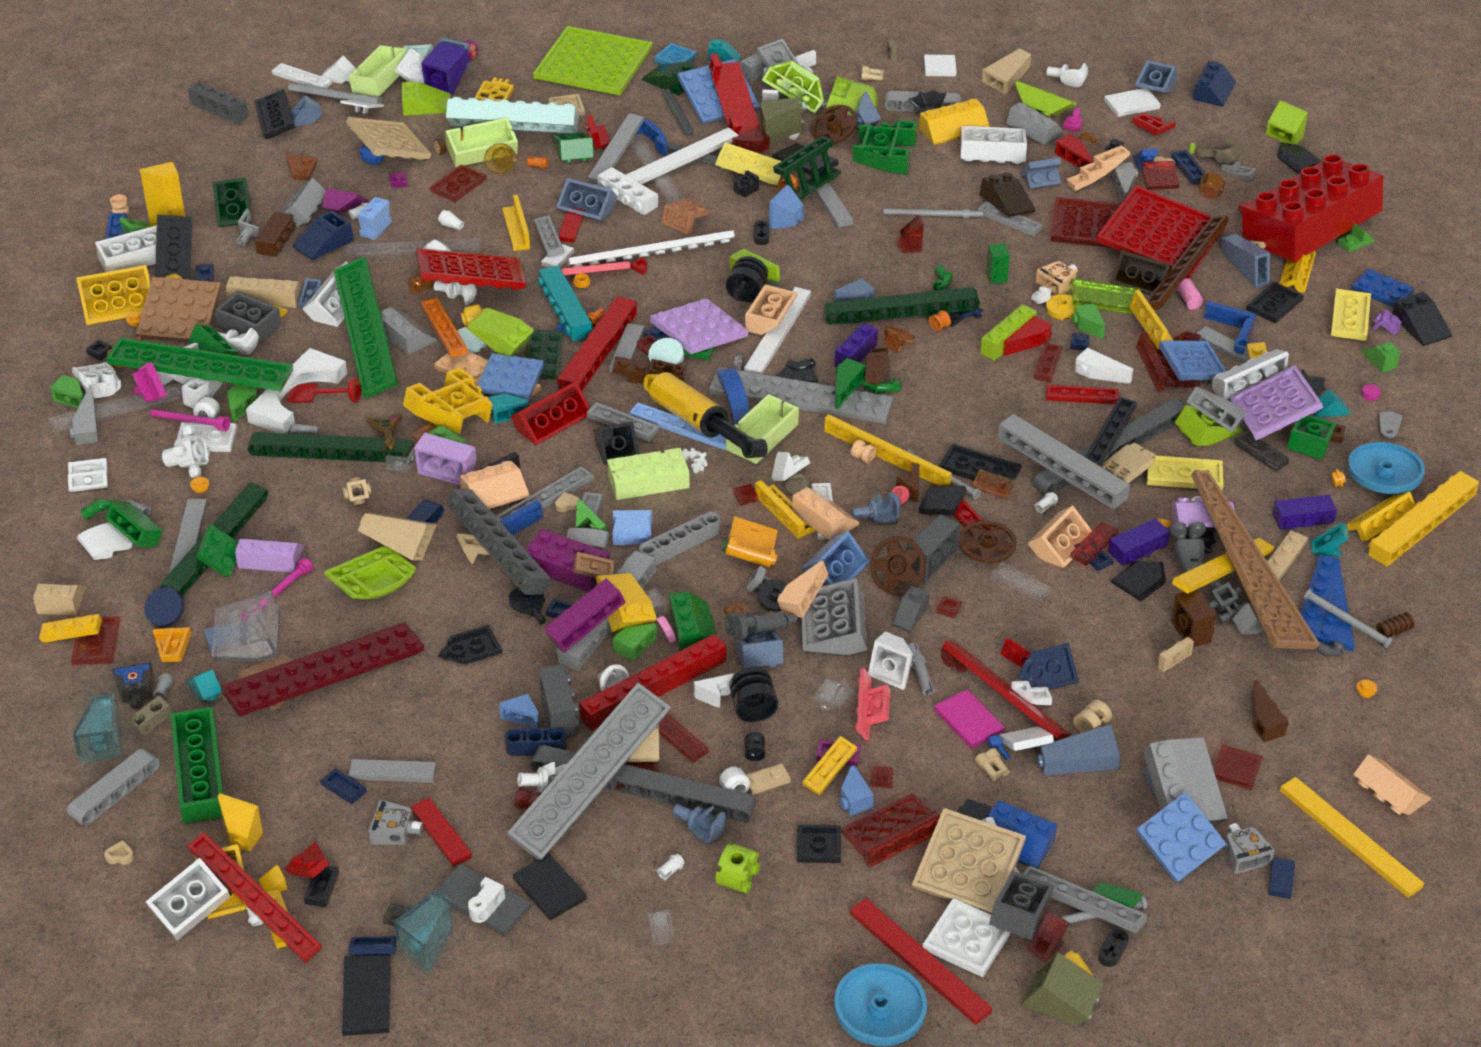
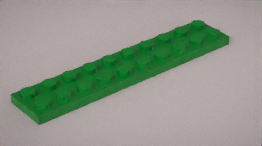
M364 256L335 269L334 274L362 393L367 399L395 387L399 383L369 263Z
M121 337L107 356V364L139 369L143 365L152 362L156 372L264 388L273 391H282L293 372V364Z

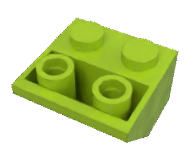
M1280 100L1268 121L1266 135L1284 143L1296 145L1304 137L1308 112Z

